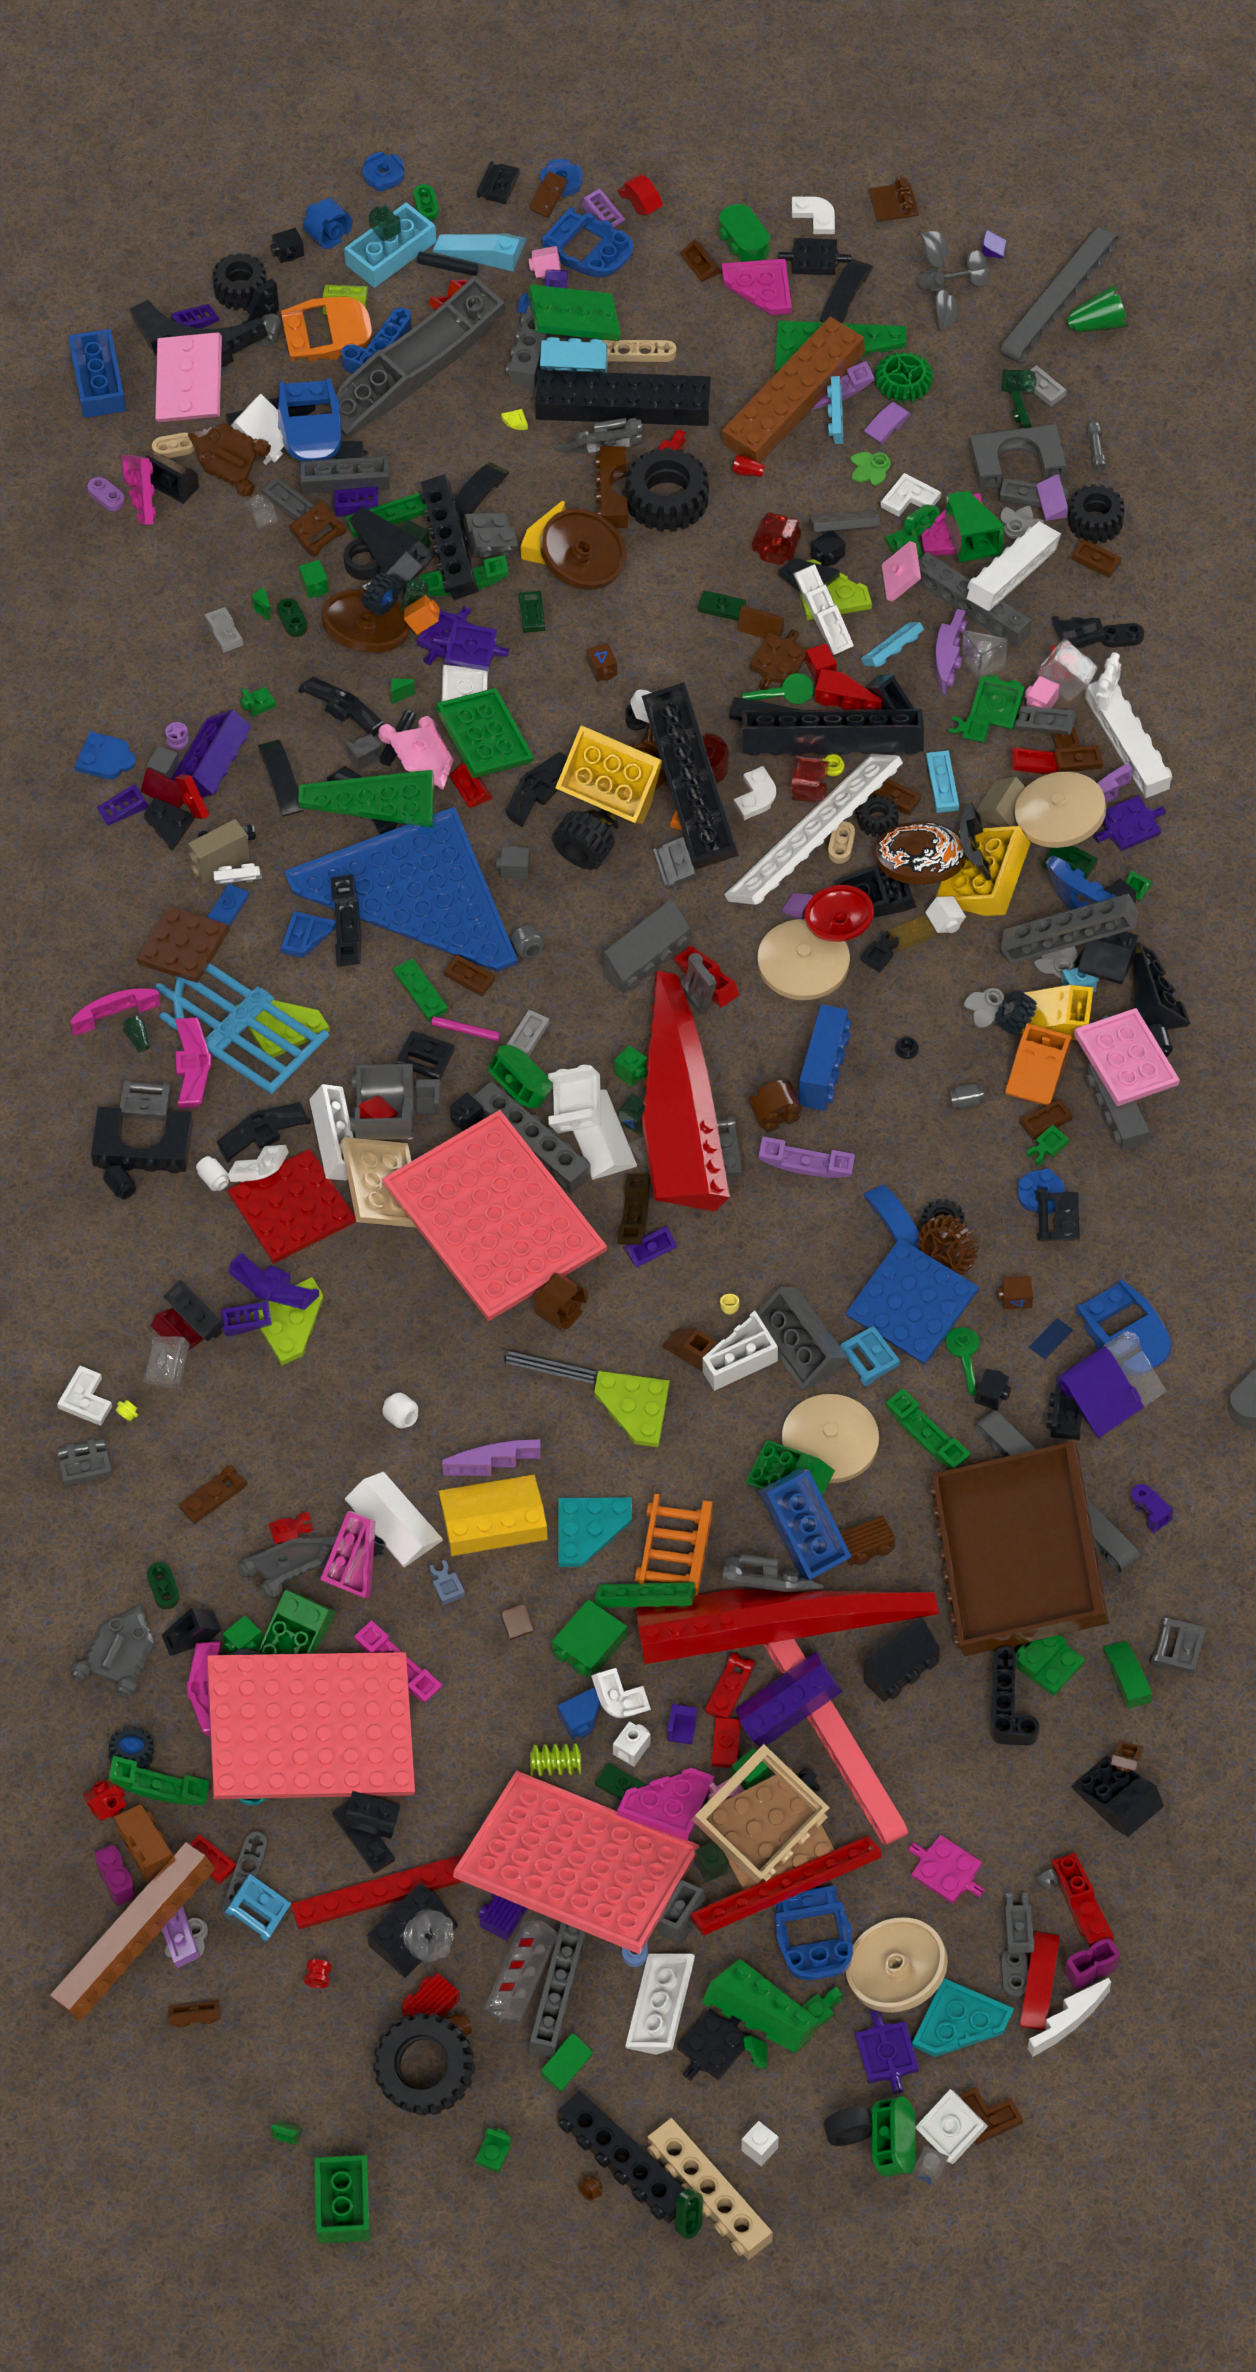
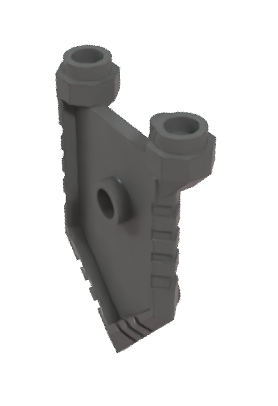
M626 418L593 423V434L579 432L574 440L562 443L554 447V450L592 453L600 451V446H637L638 443H642L641 419L636 420V418H632L626 422ZM623 427H625V429H621V430L618 429V430H614V431H607V430H610V429H616V428H623Z
M337 1536L320 1538L298 1537L284 1541V1543L271 1547L267 1551L241 1560L240 1564L237 1565L238 1571L243 1578L253 1577L259 1572L266 1579L260 1586L263 1596L266 1599H273L279 1596L282 1584L305 1574L308 1570L311 1571L322 1567L326 1556L335 1544Z
M741 1554V1558L739 1556L727 1557L723 1570L722 1581L738 1586L783 1592L812 1591L824 1588L823 1585L801 1578L798 1576L799 1571L785 1569L784 1572H778V1559L746 1554ZM744 1564L763 1567V1569L744 1567Z
M142 1604L126 1611L127 1613L120 1614L119 1617L116 1616L99 1625L95 1633L96 1637L92 1639V1645L89 1646L88 1653L84 1656L85 1659L73 1664L71 1668L72 1679L83 1683L86 1679H89L92 1673L118 1682L116 1693L123 1698L129 1699L131 1695L135 1694L137 1690V1677L140 1676V1670H143V1664L146 1663L147 1656L151 1653L154 1646L152 1635L149 1633L150 1629L147 1627L148 1623L145 1621L146 1617Z

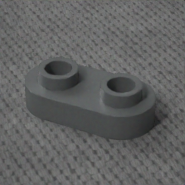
M1007 1950L1001 1959L1003 1991L1007 1997L1017 2000L1025 1996L1028 1977L1027 1957L1024 1953H1008ZM1017 1958L1019 1961L1017 1963H1013L1010 1961V1959ZM1017 1981L1021 1985L1015 1987L1012 1985V1982Z

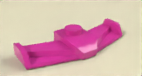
M198 1017L175 1019L184 1048V1051H176L177 1076H184L178 1108H197L202 1103L208 1072L212 1067L211 1054L208 1051Z
M221 1641L196 1643L189 1680L186 1683L187 1697L192 1702L202 1732L210 1737L207 1656L219 1655Z

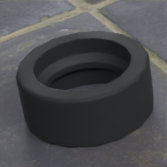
M360 538L353 540L344 550V566L347 573L358 580L375 579V575L381 573L379 563L376 561L367 566L355 564L352 561L355 555L362 552H371V550Z
M863 2106L845 2108L827 2117L823 2126L830 2145L846 2146L869 2138L872 2135V2114L869 2108Z

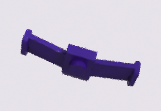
M240 1253L230 1264L228 1273L254 1293L256 1297L264 1301H271L305 1310L319 1297L318 1289L314 1288L311 1290L288 1284L290 1282V1274L272 1265L263 1272L248 1260L243 1253Z

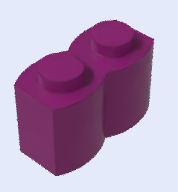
M111 1845L97 1851L95 1856L98 1872L101 1879L107 1884L108 1893L113 1903L120 1906L134 1900L135 1891L132 1877L123 1865L119 1850Z
M1111 1939L1100 1940L1092 1945L1089 1950L1080 1951L1072 1955L1067 1961L1065 1975L1074 1989L1084 1988L1090 1985L1096 1977H1104L1114 1972L1118 1967L1120 1952Z

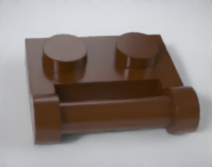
M323 500L288 526L307 553L312 557L318 555L319 550L338 535L342 536L346 533L345 526L337 520ZM327 524L332 527V530L315 543L310 541V538Z

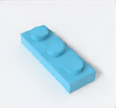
M832 376L831 385H827L828 398L832 399V404H828V415L832 417V423L828 424L829 436H833L835 444H844L842 385L840 376Z
M908 622L860 658L863 664L874 667L883 665L887 657L899 653L903 645L913 642L918 638V634L924 630L920 622Z
M949 750L926 753L936 813L959 811V801Z

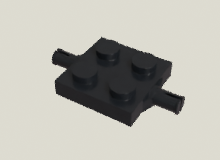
M795 238L792 252L779 251V259L791 261L793 274L835 275L838 263H849L851 261V254H839L837 239Z
M710 2008L678 2046V2050L686 2055L692 2063L683 2073L684 2077H688V2080L692 2081L694 2076L701 2070L709 2073L719 2081L745 2050L744 2037L747 2036L739 2031L737 2027L742 2020L735 2016H732L729 2020L722 2018Z

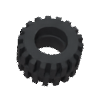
M230 254L228 258L223 257L220 259L221 263L217 262L215 269H213L214 293L221 305L225 304V307L228 309L234 307L236 311H239V308H243L244 311L247 310L252 300L254 289L267 281L266 269L262 261H258V258L255 256L251 257V254ZM245 280V282L236 283L235 281Z
M1091 484V487H1082V491L1078 489L1075 495L1072 496L1068 524L1071 527V532L1076 533L1078 539L1082 537L1086 541H1093L1092 544H1097V541L1106 543L1107 539L1111 541L1115 538V535H1119L1120 529L1123 527L1125 505L1123 498H1120L1118 492H1113V488H1105V485L1102 484L1100 486ZM1089 512H1101L1104 515L1095 516L1089 514Z
M582 811L568 812L552 835L554 847L561 856L575 866L588 870L598 869L615 845L614 836L609 828L596 817Z

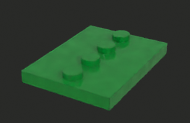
M529 285L528 295L536 332L619 341L621 332L612 293Z
M496 688L436 703L435 709L472 778L533 762L534 756Z

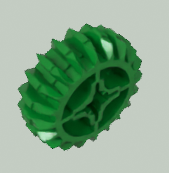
M904 350L901 354L895 351L893 356L887 354L885 359H881L876 367L875 381L877 390H880L881 396L886 395L888 400L894 398L895 403L902 400L905 405L907 400H910L912 403H914L915 398L921 400L923 395H927L932 387L933 373L931 365L928 364L927 359H922L920 354L914 356L913 351L910 354H906Z

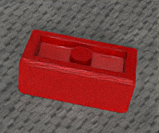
M465 763L449 774L469 808L493 798L481 777L472 778Z
M379 1095L360 1103L358 1106L360 1107V1119L395 1118L398 1116V1112Z

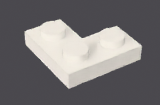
M904 473L881 501V508L899 517L910 503L919 507L926 504L935 505L941 498V492Z
M79 1366L57 1404L58 1409L101 1426L112 1408L110 1401L93 1395L102 1380L101 1374Z

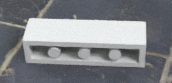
M322 1084L309 1100L324 1172L327 1179L346 1181L348 1177L341 1141L344 1137L353 1138V1133L350 1131V1119L343 1087Z

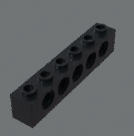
M446 474L420 482L423 491H420L419 494L422 503L427 506V509H424L427 521H431L432 526L428 528L432 540H436L433 548L436 556L441 559V562H438V567L441 575H445L446 580L442 581L446 593L450 592L453 599L456 600L479 592L454 495Z
M579 2090L557 2111L560 2128L567 2134L571 2132L577 2138L576 2142L583 2150L587 2151L589 2149L595 2155L594 2158L601 2167H608L614 2173L613 2177L620 2185L624 2186L626 2184L632 2190L631 2193L638 2202H645L651 2207L650 2211L659 2221L663 2219L668 2224L676 2218L677 2197L686 2189ZM588 2121L591 2123V2126L583 2128L579 2126V2123ZM601 2138H606L610 2142L606 2145H601L597 2141ZM623 2155L628 2157V2160L626 2162H618L616 2158ZM637 2173L647 2175L643 2180H638L634 2176ZM661 2190L666 2194L663 2197H655L653 2192Z

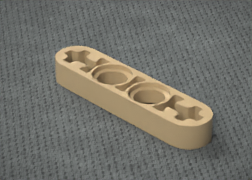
M602 340L603 343H607L608 361L668 362L676 357V345L667 340ZM621 348H626L629 350V352L626 354H621L618 352V350ZM646 348L649 349L651 352L648 354H642L640 353V350ZM665 349H668L669 353H664Z

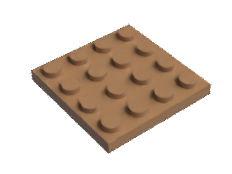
M774 1775L723 1801L706 1820L760 1870L815 1812L777 1775ZM813 1825L808 1830L811 1834L801 1846L796 1843L791 1848L794 1853L784 1864L779 1861L773 1867L777 1871L770 1878L834 1851L822 1825L818 1828ZM722 1850L723 1856L741 1890L743 1891L756 1885L757 1883Z

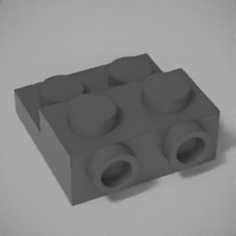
M506 513L464 515L463 522L472 556L489 557L505 555V557L514 554L518 543L514 527L509 526Z

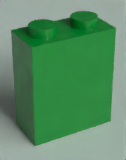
M588 1599L552 1640L553 1655L558 1661L570 1664L578 1675H585L592 1679L591 1676L600 1670L627 1639L628 1627Z

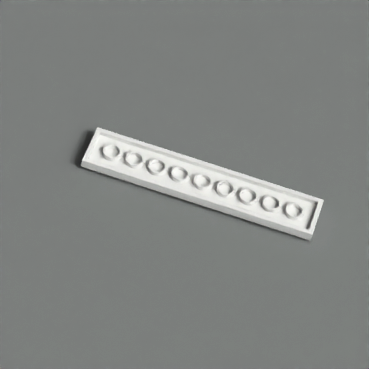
M870 754L724 894L729 902L754 905L762 902L765 898L764 896L770 890L775 889L785 876L794 871L796 865L807 859L809 853L815 847L820 846L830 833L838 829V825L844 819L849 818L859 805L865 803L873 791L878 790L888 777L897 772V768L903 764L901 758L896 755Z

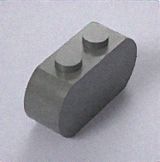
M1256 1368L1230 1394L1229 1415L1237 1425L1244 1428H1256Z

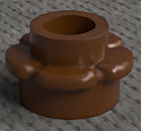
M584 2176L582 2178L583 2181L578 2185L582 2196L590 2201L601 2197L602 2183L594 2176Z

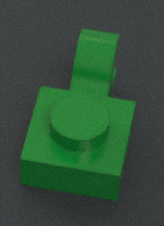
M837 1987L829 1991L824 1999L817 1994L801 2006L819 2020L816 2029L834 2017V2012L831 2009L843 2001L841 1997L843 1994Z

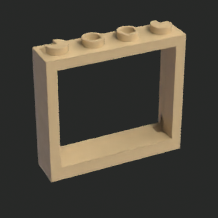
M763 1744L692 1818V1821L758 1884L762 1878L766 1882L777 1871L773 1867L779 1861L784 1864L794 1853L791 1848L796 1843L801 1846L811 1834L808 1830L813 1825L818 1828L828 1818L824 1813L830 1807ZM762 1761L815 1813L758 1870L706 1819Z

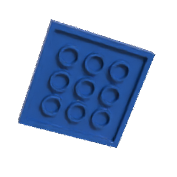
M899 1238L848 1309L846 1316L866 1329L874 1326L885 1341L926 1365L975 1297L979 1287Z

